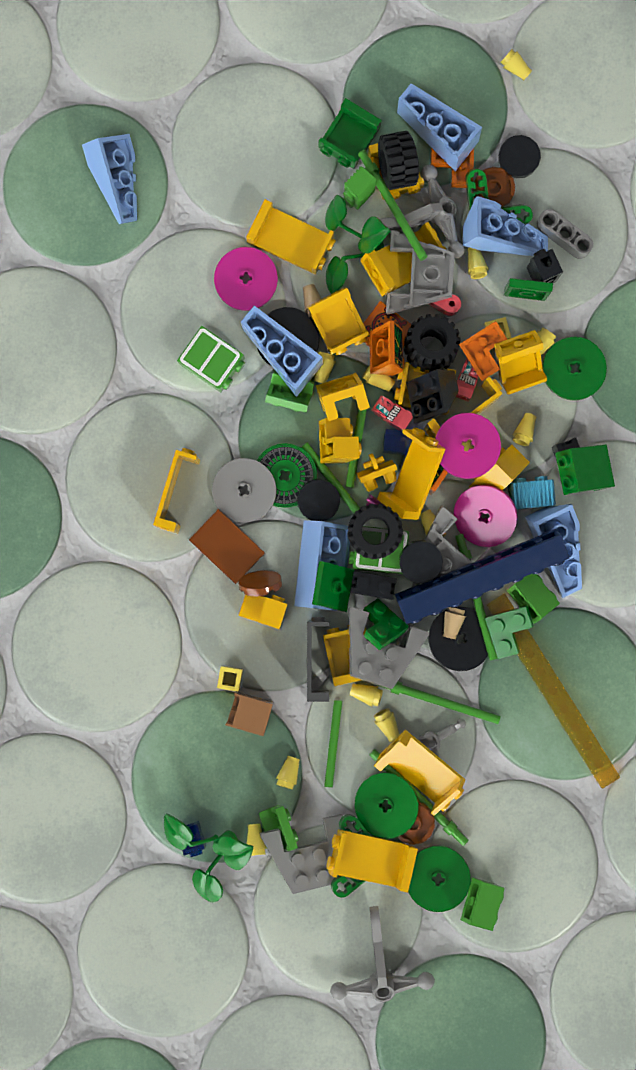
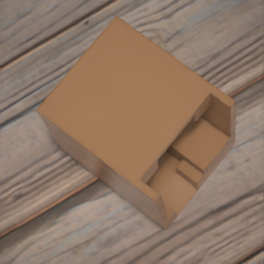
M236 691L233 706L225 725L264 736L274 702Z

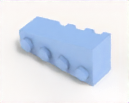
M410 84L399 97L397 113L456 172L479 142L482 127L413 84Z
M253 306L241 321L244 332L297 397L323 365V357L256 306Z

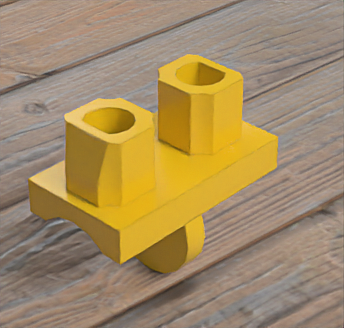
M373 453L368 455L370 461L363 463L365 470L356 473L361 484L363 483L367 491L370 492L378 488L375 478L383 476L386 484L396 482L395 471L398 469L392 459L385 462L383 456L375 458Z

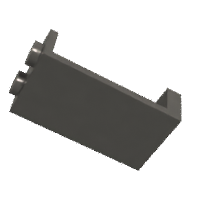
M312 617V622H307V702H329V691H312V626H329V622H325V617Z

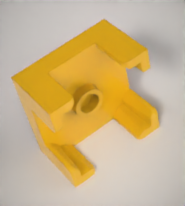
M357 373L315 385L322 409L325 411L328 421L338 418L334 402L351 396L357 401L360 411L370 408L364 385Z

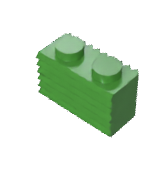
M359 166V170H356V173H353V176H350V179H347V182L344 183L343 199L346 205L358 210L375 192V177L364 167Z

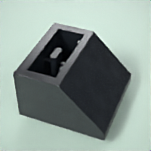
M436 369L406 382L414 424L448 412L459 392L454 370Z

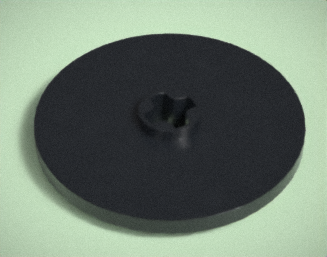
M283 307L267 314L317 352L319 347V331L313 319L308 317L307 313L297 308ZM257 348V350H258V352H259L261 358H262L268 365L271 366V364L267 361V359L263 356V354H262V353L259 351V349Z
M453 607L465 610L464 616L466 617L458 632V635H464L465 643L461 642L458 644L457 638L455 640L443 636L445 611H443L434 619L430 626L428 636L429 648L434 658L442 666L453 671H468L482 664L488 657V652L476 611L468 607Z

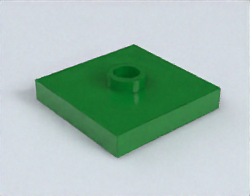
M510 278L504 288V295L506 297L545 301L553 290V283Z
M319 561L312 605L347 612L354 569Z

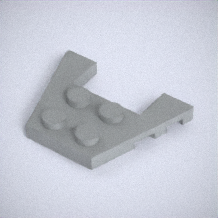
M391 230L390 252L412 253L410 294L387 293L386 314L451 298L455 253L430 243L426 244L419 241L428 256L420 261L407 237L399 234L398 231Z
M443 505L439 508L425 540L435 544L441 552L443 564L438 576L473 563L442 536L457 520ZM489 547L476 561L493 555L495 552Z
M349 607L350 676L393 689L429 636V632L409 627L403 648L389 643L381 650H378L363 635L369 612Z
M342 814L322 818L326 841L301 846L291 851L283 849L279 829L259 833L293 894L331 885L335 877L328 873L326 866L328 857L332 856L333 853L332 839L334 834L337 835V831L340 829L339 821L343 816Z

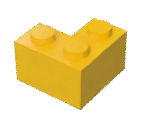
M324 418L319 421L320 464L347 463L360 458L362 446L359 442V437H351L353 426L350 424V418H337L331 421Z
M510 445L506 450L502 447L499 458L492 469L480 477L473 478L475 481L469 487L485 484L503 490L530 462L513 445Z
M245 595L238 616L280 629L288 604L284 603L285 598L272 595L271 599L264 596L254 597Z

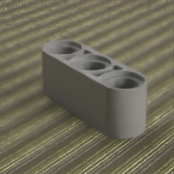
M547 209L541 213L537 221L539 231L577 259L585 258L593 248V240L590 236L552 209ZM543 218L551 219L553 225H546L543 222ZM560 231H567L570 237H562ZM577 243H583L587 250H579Z

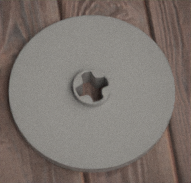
M249 458L235 459L225 464L216 474L212 487L213 499L217 508L227 518L244 523L258 520L266 515L275 502L277 491L276 482L270 470L262 463ZM245 485H248L247 490L250 491V493L244 494L242 496V491L239 489L240 486L244 487Z

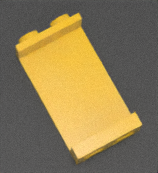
M264 199L246 236L247 243L315 275L318 269L322 271L327 260L324 258L327 250L331 252L336 242L333 239L334 231L330 230L329 233L315 228L273 208L272 202Z
M429 222L424 223L418 231L414 232L418 241L446 249ZM390 245L378 251L373 250L369 254L365 253L360 260L382 297L411 282L412 253L390 252Z
M489 376L483 382L481 387L490 398L470 413L480 414L503 394L501 392L502 387L496 379L492 380ZM433 418L426 424L424 430L429 437L436 438L440 426Z
M414 427L413 430L403 429L402 431L412 442L393 492L380 491L377 500L386 507L392 508L391 510L396 512L402 519L418 520L446 449L438 444L439 441L437 439L426 436L424 430Z
M182 448L181 451H175L153 523L155 527L179 533L180 525L165 520L182 461L185 460L195 464L200 463V459L196 456L195 451Z
M406 729L379 754L374 764V767L379 771H382L389 764L435 803L431 811L433 816L440 810L442 812L445 811L450 805L451 800H457L464 792L463 785L466 779Z
M338 829L337 835L334 834L332 839L333 853L332 856L328 857L326 866L328 873L332 877L337 878V875L396 887L399 891L408 893L418 851L416 847Z

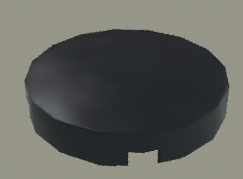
M515 135L508 138L501 145L498 154L500 167L513 178H525L532 175L541 159L537 143L524 135Z
M323 479L310 480L302 486L298 493V508L302 515L311 521H326L332 518L339 509V492L329 481Z
M428 540L412 541L400 553L399 565L401 572L408 580L414 583L430 582L439 575L442 569L443 558L441 552L435 544Z

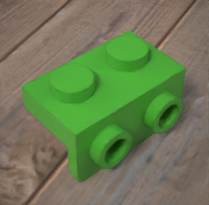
M274 371L265 402L274 406H282L297 412L307 413L314 381L310 380L296 397L279 374Z
M276 805L258 813L264 832L274 829L280 830L284 850L291 851L298 848L296 842L299 839L295 829H291L289 823L291 816L287 808L284 809V806Z

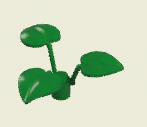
M335 195L334 199L330 202L325 215V225L328 230L335 231L339 226L361 238L358 243V249L361 251V254L342 256L341 259L338 256L332 258L326 270V285L331 294L341 289L347 279L348 265L345 261L361 258L365 253L369 254L373 250L378 251L384 248L383 240L391 232L379 218L374 216L366 221L362 234L344 225L342 221L347 215V205L340 195Z
M166 813L164 816L166 838L175 848L184 850L187 846L193 847L214 841L212 847L218 856L208 867L206 873L201 869H197L193 873L192 881L195 890L202 898L212 903L219 901L223 895V887L215 876L210 875L211 870L222 856H224V861L230 868L241 870L249 862L254 846L239 841L237 836L230 830L225 831L219 837L215 834L213 837L192 842L193 833L187 825L170 814Z

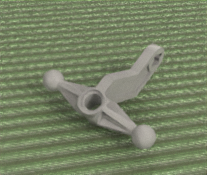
M426 165L421 171V177L428 181L430 204L404 215L411 229L429 221L439 226L450 244L448 251L455 253L454 258H460L463 256L465 248L457 240L455 214L458 210L457 205L453 199L445 195L437 182L438 172L436 167ZM395 218L380 219L390 230L398 231L399 234L404 233Z
M378 906L369 907L376 971L370 978L350 985H345L342 982L334 983L330 989L332 997L341 1000L347 994L372 996L376 1001L387 1002L396 993L419 986L424 990L431 989L434 986L435 979L429 972H423L418 977L395 976L385 970Z

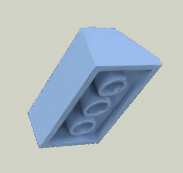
M304 520L294 606L333 610L312 605L319 561L348 567L350 548L348 526L324 521Z

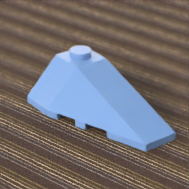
M130 134L97 138L82 144L87 165L117 222L124 224L137 221V196L133 188V182H136V174H133L135 152Z
M479 196L475 198L463 225V246L480 251L534 256L533 254L541 249H545L546 252L548 251V236L529 223L525 225L516 219L517 215L514 213H507L501 209V205L496 201Z
M565 504L546 507L526 516L525 518L533 538L557 529L563 538L570 559L565 560L561 565L548 567L561 597L564 598L581 590L582 575L579 560V550L581 549L578 534L580 524L573 505Z

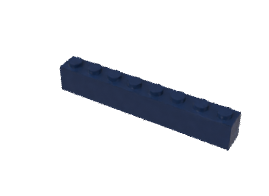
M554 529L438 576L430 582L421 583L394 595L406 624L418 623L428 615L440 614L443 609L457 607L468 599H477L485 592L499 590L505 584L519 582L527 575L539 574L545 568L561 565L570 558L561 534L557 529Z

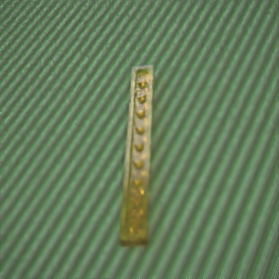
M505 593L486 604L492 615L515 609ZM528 629L514 632L520 650L519 654H517L600 788L603 789L619 779L618 772Z

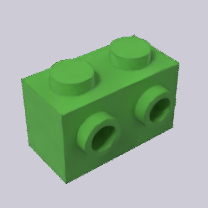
M538 574L525 576L523 580L516 582L507 590L520 607L528 606L533 624L541 620L560 604L556 595L549 591Z
M472 877L460 920L469 925L493 931L494 925L498 920V910L504 898L505 888Z

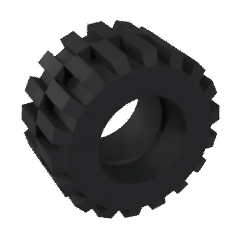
M406 130L381 135L378 142V158L385 185L389 190L415 186L419 177V162L416 146L411 134Z
M426 314L425 318L419 317L417 322L414 321L408 329L404 352L405 355L408 354V362L413 361L412 366L415 369L420 367L421 372H425V370L432 372L436 369H447L456 358L461 338L458 337L459 330L454 329L455 324L453 322L449 323V318L445 316L442 319L439 318V314H435V317H432L431 314ZM425 337H435L442 342L444 348L439 351H430L422 345L420 340Z
M374 503L367 506L364 505L356 511L348 525V539L355 552L362 555V557L371 559H382L393 553L401 543L403 534L402 522L398 518L399 515L393 512L389 506L386 507L383 504ZM380 519L386 524L388 535L384 542L375 545L368 543L364 539L362 528L368 520Z

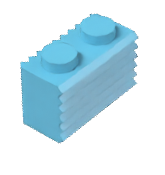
M547 476L535 477V481L526 482V478H517L508 485L509 497L514 502L516 510L556 505L554 480H548Z

